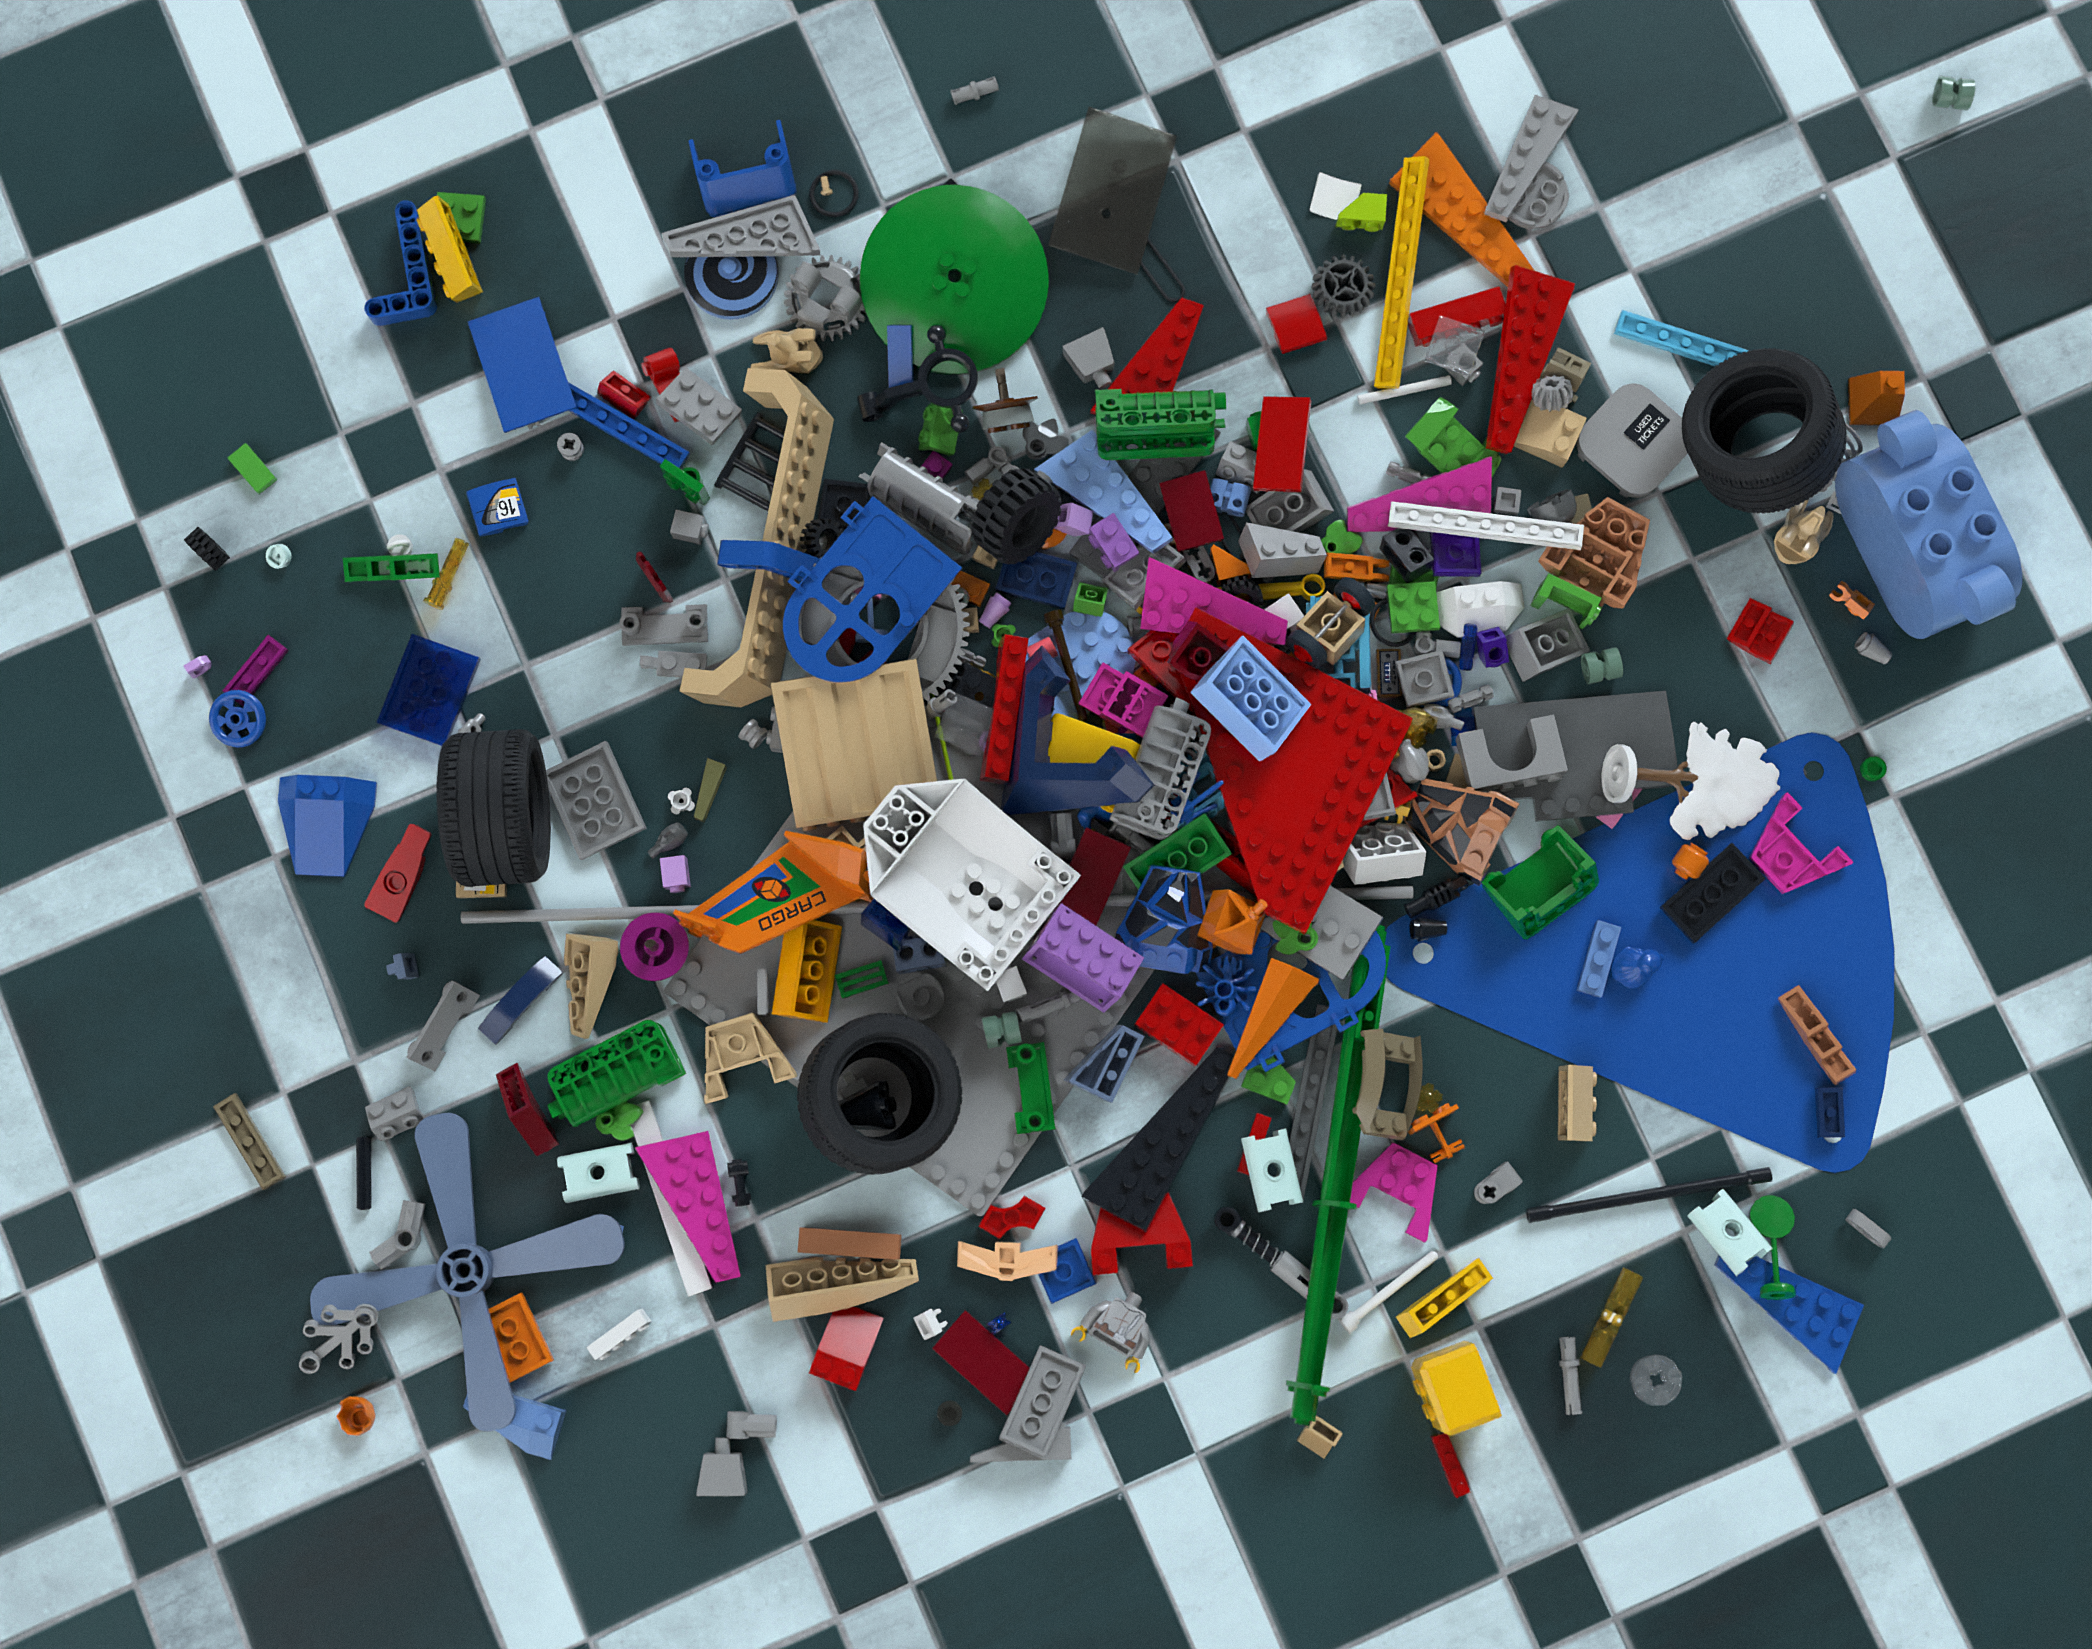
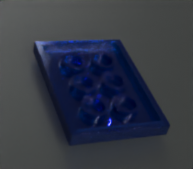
M411 634L376 723L442 747L443 743L452 734L481 659L469 653Z

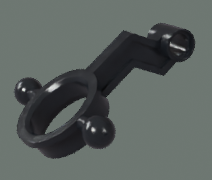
M940 325L931 326L927 331V337L934 344L936 351L931 353L921 364L918 380L884 389L879 395L876 392H867L859 395L857 402L862 421L873 422L883 417L882 412L891 410L899 401L924 395L928 401L939 407L951 408L953 414L950 422L951 428L957 433L965 432L969 428L970 423L968 417L962 414L960 406L970 399L977 387L978 373L974 362L962 351L950 348L945 349L943 342L946 338L945 329ZM945 361L957 362L964 366L969 373V384L966 390L961 395L951 399L936 396L928 387L930 371L937 364Z

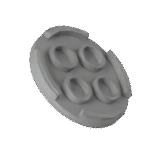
M1545 162L1543 168L1538 172L1527 192L1524 193L1523 198L1509 217L1512 223L1527 229H1540L1553 224L1561 217L1568 204L1569 193L1564 175L1552 164Z

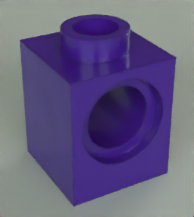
M1499 627L1476 632L1479 659L1486 668L1499 667L1501 664L1509 662L1506 636Z

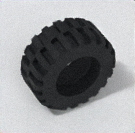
M1025 468L1011 470V473H1005L1001 476V479L994 481L992 487L983 494L982 500H979L976 506L977 510L972 516L971 530L974 541L1004 564H1017L1027 560L1028 556H1033L1038 548H1042L1046 539L1050 538L1053 528L1058 524V516L1061 515L1060 506L1062 502L1058 490L1034 471Z

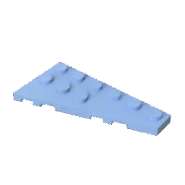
M1093 430L1034 469L1036 474L1038 471L1044 472L1052 479V485L1069 494L1071 498L1093 511L1100 518H1106L1114 513L1130 538L1151 553H1156L1173 541L1170 533L1116 460H1104L1099 457L1097 435Z

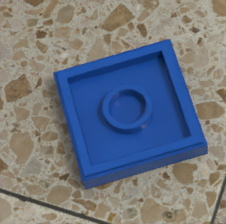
M1077 1238L1058 1246L1057 1268L1055 1271L1038 1274L1051 1304L1097 1284Z

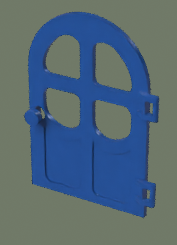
M874 496L864 508L854 501L840 517L849 526L815 567L809 571L801 565L787 581L796 589L787 603L783 617V633L787 648L800 667L809 674L824 681L836 683L852 682L865 678L879 669L962 569L960 565ZM856 508L859 512L852 520L849 519L848 515ZM839 566L856 568L862 573L864 578L862 590L849 605L841 604L822 587L826 576ZM803 572L806 576L799 584L796 583L795 579ZM878 594L891 596L898 604L900 610L898 623L886 635H880L859 617V613L873 596ZM810 598L818 600L836 615L835 623L815 645L806 644L799 634L800 612L804 603ZM848 628L855 630L873 645L874 651L871 656L855 665L834 666L829 663L826 657L828 650Z
M1375 931L1361 953L1369 961L1368 976L1362 988L1350 999L1340 997L1328 971L1306 958L1307 965L1301 970L1319 979V984L1330 1004L1328 1010L1314 1018H1303L1292 1012L1287 1021L1269 1042L1255 1055L1252 1062L1245 1067L1247 1071L1259 1064L1262 1065L1265 1072L1285 1062L1281 1055L1282 1052L1334 1024L1339 1032H1342L1359 1023L1355 1013L1363 1009L1375 997L1385 975V950L1377 931ZM1266 932L1259 933L1252 954H1234L1228 951L1210 962V968L1221 978H1224V974L1218 967L1219 958H1222L1223 967L1226 956L1229 957V963L1232 957L1237 960V968L1239 967L1240 960H1243L1242 970L1237 972L1232 977L1233 979L1242 977L1250 968L1254 970L1247 980L1234 984V986L1256 987L1255 991L1248 993L1237 991V995L1250 1007V1010L1247 1011L1235 999L1236 1010L1232 1015L1223 1017L1217 1013L1236 1050L1268 968L1269 950L1275 943L1279 942ZM1195 972L1200 982L1216 985L1218 982L1208 972ZM1204 988L1209 998L1215 995L1214 989ZM1351 1016L1353 1020L1342 1026L1340 1021ZM1277 1056V1061L1267 1065V1060Z

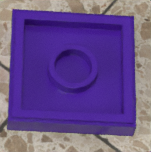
M1430 532L1431 552L1434 558L1432 564L1433 576H1481L1479 538Z

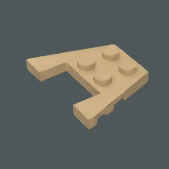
M754 1012L706 1027L705 1104L728 1097L721 1072L767 1059L774 1084L797 1077L796 1071Z

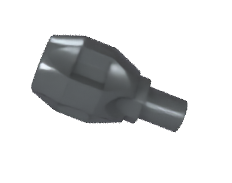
M678 822L666 827L661 831L655 842L656 845L647 851L650 857L654 859L661 852L664 853L680 846L688 836L686 829Z

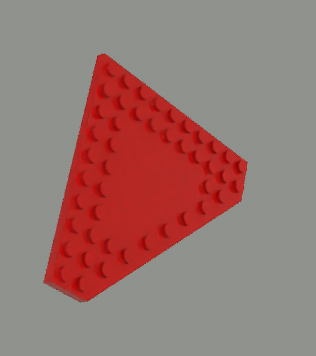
M1195 607L1188 621L1199 623L1228 647H1231L1241 636H1244L1311 703V706L1278 750L1259 762L1190 693L1199 681L1188 678L1182 673L1180 674L1188 693L1194 716L1205 720L1211 727V735L1206 746V752L1210 758L1216 782L1224 781L1219 790L1221 791L1229 820L1233 826L1235 838L1240 853L1243 856L1246 871L1257 901L1262 899L1268 905L1262 913L1305 934L1413 718ZM1199 725L1201 734L1206 735V732L1203 731V726Z

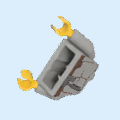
M1130 1292L1125 1301L1116 1297L1112 1302L1105 1300L1093 1306L1081 1320V1326H1076L1071 1331V1336L1076 1330H1081L1083 1337L1078 1341L1081 1342L1086 1338L1088 1329L1089 1335L1128 1357L1125 1361L1126 1370L1129 1363L1135 1362L1137 1366L1134 1373H1137L1140 1370L1139 1359L1143 1358L1150 1342L1149 1328L1145 1322L1146 1314L1138 1309L1142 1298Z

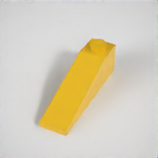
M1476 1258L1397 1315L1396 1318L1410 1338L1419 1335L1492 1280L1493 1277L1482 1261Z

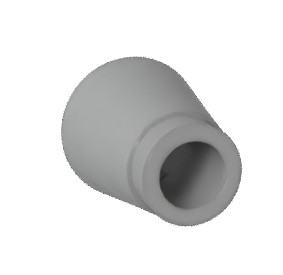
M1863 633L1854 646L1858 650V654L1880 662L1883 665L1893 655L1873 633Z

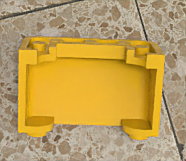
M1053 714L1051 722H1053L1052 740L1049 741L1048 746L1050 763H1096L1111 746L1126 749L1135 760L1140 747L1137 742L1066 715ZM1115 805L1100 807L1104 811L1112 813Z

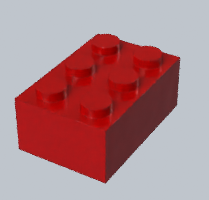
M1162 983L1134 1026L1196 1067L1224 1024Z

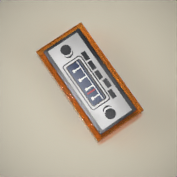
M1376 649L1377 698L1402 697V688L1395 661L1401 660V649Z

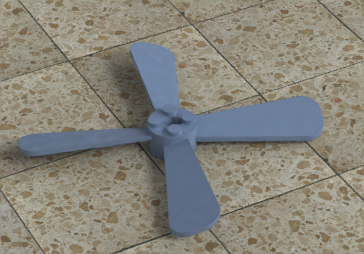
M441 1113L428 1116L417 1125L415 1141L448 1249L441 1255L438 1263L433 1265L326 1277L320 1280L311 1292V1314L319 1325H340L348 1321L334 1320L333 1322H325L322 1320L321 1312L324 1306L334 1305L337 1310H354L361 1304H369L375 1307L377 1311H381L442 1289L452 1296L459 1297L469 1417L477 1429L489 1432L507 1427L513 1421L516 1414L515 1400L484 1292L493 1283L494 1278L612 1264L623 1255L625 1242L619 1223L611 1216L597 1214L490 1252L477 1245L469 1128L466 1121L459 1115ZM464 1264H468L470 1267V1274L466 1278L461 1273V1267ZM325 1312L329 1316L333 1315L332 1312Z

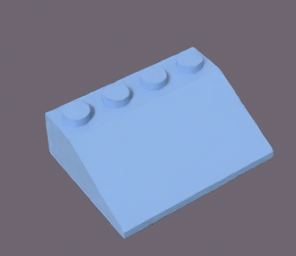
M1241 636L1190 692L1259 762L1278 750L1311 706V703L1244 636Z

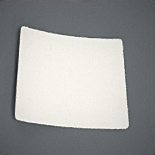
M1320 172L1310 211L1337 220L1338 214L1359 197L1361 184L1340 180Z

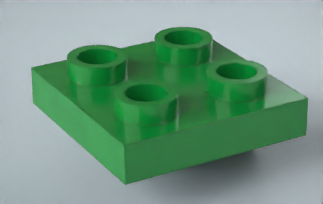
M664 459L660 468L663 472V478L667 480L666 484L675 491H678V489L686 493L685 497L694 504L700 502L705 506L710 497L703 485V480L698 470L693 467L681 470Z

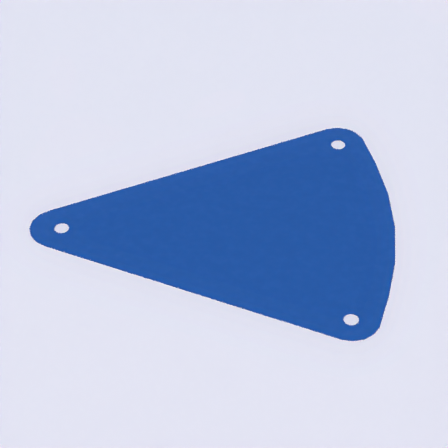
M1812 732L1797 735L1768 748L1767 752L1762 754L1760 760L1765 763H1773L1779 770L1777 785L1780 786V790L1763 806V810L1757 813L1756 817L1748 821L1746 825L1737 826L1736 828L1726 826L1724 830L1719 831L1713 838L1705 835L1701 825H1696L1698 835L1690 840L1682 839L1672 828L1670 817L1679 805L1677 791L1635 809L1634 813L1623 815L1613 829L1603 824L1572 838L1596 862L1599 884L1589 895L1529 939H1523L1516 932L1483 889L1482 884L1480 886L1476 884L1468 886L1467 889L1460 892L1461 896L1434 911L1428 909L1413 918L1404 915L1390 924L1385 930L1387 932L1385 945L1391 946L1386 976L1390 982L1406 992L1575 1065L1592 1066L1593 1072H1596L1598 1075L1813 1168L1832 1173L1850 1170L1863 1161L1871 1147L1884 1091L1894 1022L1895 953L1886 878L1869 812L1850 757L1841 744L1827 735ZM1810 761L1820 763L1824 769L1822 778L1818 781L1807 779L1803 772L1806 763ZM1692 783L1683 788L1686 791L1691 792L1693 790L1694 784ZM1787 792L1797 801L1802 809L1785 826L1820 862L1835 847L1839 846L1853 861L1849 866L1784 894L1757 868L1766 879L1694 944L1659 908L1691 879L1690 876L1685 880L1675 873L1677 868L1672 864V859L1682 845L1693 843L1708 853L1706 857L1710 862L1725 847L1733 843L1753 864L1749 857L1781 797ZM1520 863L1513 865L1500 872L1503 875H1506ZM1417 917L1446 921L1447 934L1418 942L1417 939H1411L1409 924L1411 920H1415ZM1597 920L1621 927L1613 959L1624 948L1629 946L1640 948L1644 951L1654 949L1664 954L1665 957L1660 968L1652 974L1644 985L1638 988H1627L1622 983L1615 981L1609 970L1601 998L1576 991ZM1420 943L1430 945L1434 952L1432 960L1425 964L1417 962L1413 956V949ZM1798 985L1828 1022L1829 1030L1842 1045L1843 1053L1856 1068L1855 1074L1837 1085L1833 1084L1819 1065L1778 1000V997ZM1815 1088H1843L1845 1137H1842L1837 1143H1829L1824 1138L1817 1137Z

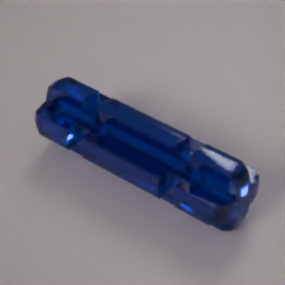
M1465 624L1463 629L1465 636L1462 637L1460 653L1462 658L1459 661V668L1464 671H1470L1473 668L1472 658H1474L1475 636H1477L1478 629L1475 624Z

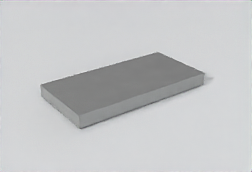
M1039 1346L999 1440L1046 1460L1086 1365Z

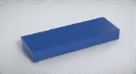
M887 325L890 388L913 382L912 325Z

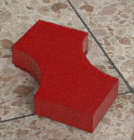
M1026 1196L1012 1207L998 1208L990 1205L978 1227L999 1239L1006 1231L1014 1227L1023 1226L1034 1230L1046 1208Z

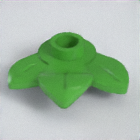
M1337 520L1330 524L1326 529L1325 537L1321 539L1326 553L1351 555L1360 548L1363 541L1362 537L1357 533L1346 532L1344 520ZM1328 544L1333 546L1332 552L1328 550Z
M1277 920L1272 923L1275 933L1281 938L1276 946V950L1282 954L1292 955L1299 950L1309 951L1318 943V934L1312 928V922L1305 933L1310 935L1311 938L1308 943L1302 942V937L1305 934Z
M627 1100L598 1115L595 1124L601 1133L612 1134L617 1140H627L634 1137L631 1125L640 1118L643 1110L635 1104L628 1103ZM611 1118L608 1124H604L606 1119Z

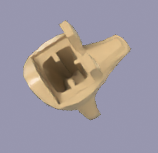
M797 328L789 332L774 330L757 335L753 338V343L768 345L771 360L751 364V368L810 373L823 359V352L814 341L815 330Z
M1809 500L1791 507L1786 515L1785 524L1777 532L1774 539L1775 551L1779 560L1785 564H1798L1814 557L1818 552L1821 541L1828 536L1832 528L1833 513L1831 511L1825 514V508L1819 506L1812 511L1804 512Z

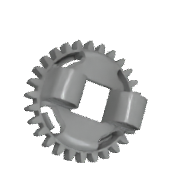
M821 255L820 262H817L812 257V264L803 261L799 268L796 267V273L794 275L790 274L791 282H786V287L791 291H784V296L790 298L784 300L785 306L789 307L786 309L788 315H792L790 317L792 323L797 322L796 328L814 329L815 338L820 334L822 341H825L826 335H829L831 341H834L835 334H838L843 339L844 331L849 335L852 334L850 329L852 326L859 329L857 320L864 322L865 318L861 313L866 314L860 291V274L856 275L859 272L858 267L855 266L850 269L851 261L843 265L842 257H839L837 262H834L833 255H830L829 261H825L824 256ZM822 279L840 288V291L830 305L831 310L810 299ZM797 295H798V298H799V303H800L801 309H799V307H798ZM836 320L844 321L845 326L841 327L839 323L837 325L828 326V330H824V324L827 322H833Z

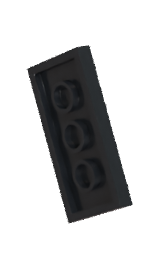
M1730 843L1709 862L1698 878H1691L1659 908L1694 944L1766 878L1733 843Z

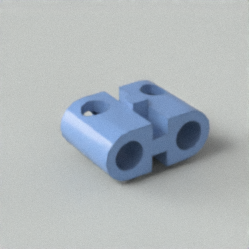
M1213 478L1210 483V489L1216 511L1218 513L1227 512V515L1244 517L1251 488L1244 484L1236 482L1231 484L1227 480Z

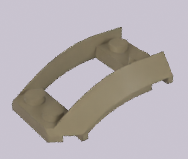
M1383 1029L1361 1031V1036L1365 1038V1050L1362 1051V1083L1357 1105L1355 1108H1352L1353 1113L1358 1115L1362 1123L1359 1126L1363 1134L1403 1140L1406 1138L1420 1096L1423 1070L1421 1036L1411 1038L1385 1033ZM1385 1060L1409 1064V1088L1403 1114L1377 1109L1384 1082Z

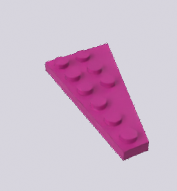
M1149 557L1140 629L1179 634L1196 607L1265 643L1285 645L1287 620Z

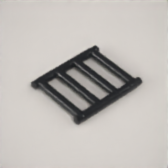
M757 412L717 477L714 486L719 489L724 487L768 512L769 501L728 479L736 467L773 488L774 477L740 459L746 447L777 464L779 462L780 454L754 441L752 437L759 427L783 440L785 430L764 420V416Z

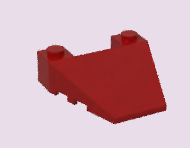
M1169 1192L1147 1232L1100 1208L1090 1249L1093 1275L1118 1273L1116 1248L1164 1244L1166 1267L1168 1269L1193 1266L1191 1241Z

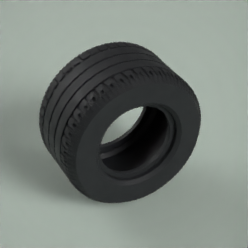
M1754 349L1742 354L1739 353L1737 356L1734 355L1732 358L1729 357L1728 360L1725 359L1724 362H1720L1719 365L1708 371L1700 379V382L1696 384L1694 390L1691 391L1682 417L1683 443L1703 485L1717 500L1743 512L1757 514L1775 513V511L1780 512V510L1784 511L1785 509H1790V507H1795V505H1800L1801 502L1804 503L1805 500H1809L1810 497L1812 498L1813 495H1816L1818 491L1825 487V484L1829 483L1835 472H1837L1845 453L1847 441L1846 424L1829 379L1811 360L1785 349ZM1784 413L1797 418L1803 423L1792 441L1772 454L1757 458H1743L1732 455L1733 443L1739 431L1748 422L1761 415Z
M514 729L456 733L451 735L441 747L437 767L439 833L448 872L460 885L473 887L532 883L539 880L546 873L551 842L548 781L540 743L537 737L527 730Z
M875 1013L874 1015L869 1014L858 1017L825 1036L806 1059L802 1073H800V1083H798L797 1088L799 1092L797 1094V1102H799L798 1112H800V1120L804 1124L802 1126L805 1132L808 1133L807 1136L810 1141L814 1142L813 1145L817 1150L819 1149L822 1155L828 1157V1160L833 1163L836 1162V1165L842 1168L845 1167V1169L852 1172L855 1171L856 1173L872 1175L891 1173L914 1166L938 1151L949 1138L948 1135H951L954 1130L953 1126H956L957 1116L960 1114V1106L962 1105L960 1071L954 1056H952V1052L946 1046V1043L939 1038L940 1036L934 1031L932 1032V1029L923 1025V1023L917 1020L914 1021L913 1018L904 1017L899 1014L894 1015L893 1013ZM864 1058L887 1060L896 1065L909 1082L912 1096L909 1113L904 1122L887 1135L870 1137L860 1134L847 1122L840 1109L837 1097L838 1079L842 1072L857 1060Z

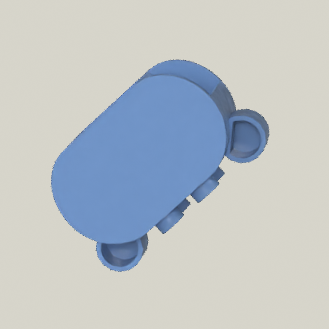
M1913 410L1881 424L1877 432L1880 447L1841 463L1835 478V492L1841 515L1893 619L1908 635L1917 639H1925L1966 620H1969L1974 625H1978L2013 610L2016 598L2022 587V567L2018 550L1966 446L1949 428L1941 424H1931L1928 418L1919 410Z

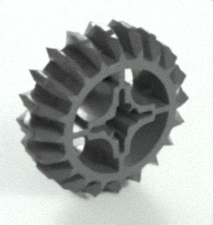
M1343 254L1338 261L1334 255L1331 262L1325 260L1323 267L1318 266L1316 270L1318 274L1313 275L1312 280L1314 283H1312L1311 289L1315 291L1313 299H1319L1317 306L1325 305L1324 313L1332 310L1333 317L1337 313H1341V318L1343 319L1347 312L1351 317H1354L1355 310L1358 313H1362L1364 310L1363 306H1369V299H1373L1374 296L1372 290L1375 289V283L1371 282L1374 279V275L1368 274L1369 266L1362 268V260L1355 263L1354 256H1351L1350 260H1346V256ZM1336 272H1347V273L1344 274V275H1340V274H1338V273H1336ZM1355 277L1361 284L1362 293L1357 290L1358 287L1353 283ZM1325 281L1329 283V286L1334 291L1332 296L1326 291ZM1348 281L1347 287L1345 286L1343 289L1341 288V290L1339 291V286L1342 287ZM1343 298H1346V299H1349L1350 301L1342 302V301H1339V300H1340V299H1343Z

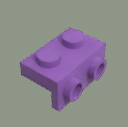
M1114 513L1089 527L1090 536H1088L1091 545L1094 549L1099 548L1103 554L1101 556L1102 562L1107 569L1112 568L1114 573L1119 570L1120 566L1139 555L1138 549Z

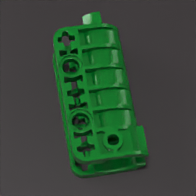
M1095 389L1097 450L1099 457L1104 460L1208 456L1213 453L1215 448L1214 428L1226 427L1224 419H1216L1215 411L1226 409V392L1214 393L1213 389L1122 394L1121 389ZM1178 442H1182V443H1185L1186 446H1185V447H1175L1174 444H1175V443H1178ZM1130 444H1135L1138 446V448L1127 449L1126 446ZM1106 447H1110L1111 450L1106 451Z
M644 1020L553 1067L549 1071L547 1079L557 1100L547 1106L552 1118L558 1116L561 1120L567 1117L571 1125L577 1127L656 1085L664 1086L686 1074V1071L665 1028L652 1020ZM654 1027L655 1030L652 1032L653 1037L650 1038L648 1036L651 1033L650 1029ZM632 1038L633 1046L627 1050L626 1042ZM610 1050L612 1053L608 1054V1060L605 1061L603 1058L607 1056L606 1051ZM588 1061L589 1068L583 1073L582 1065Z

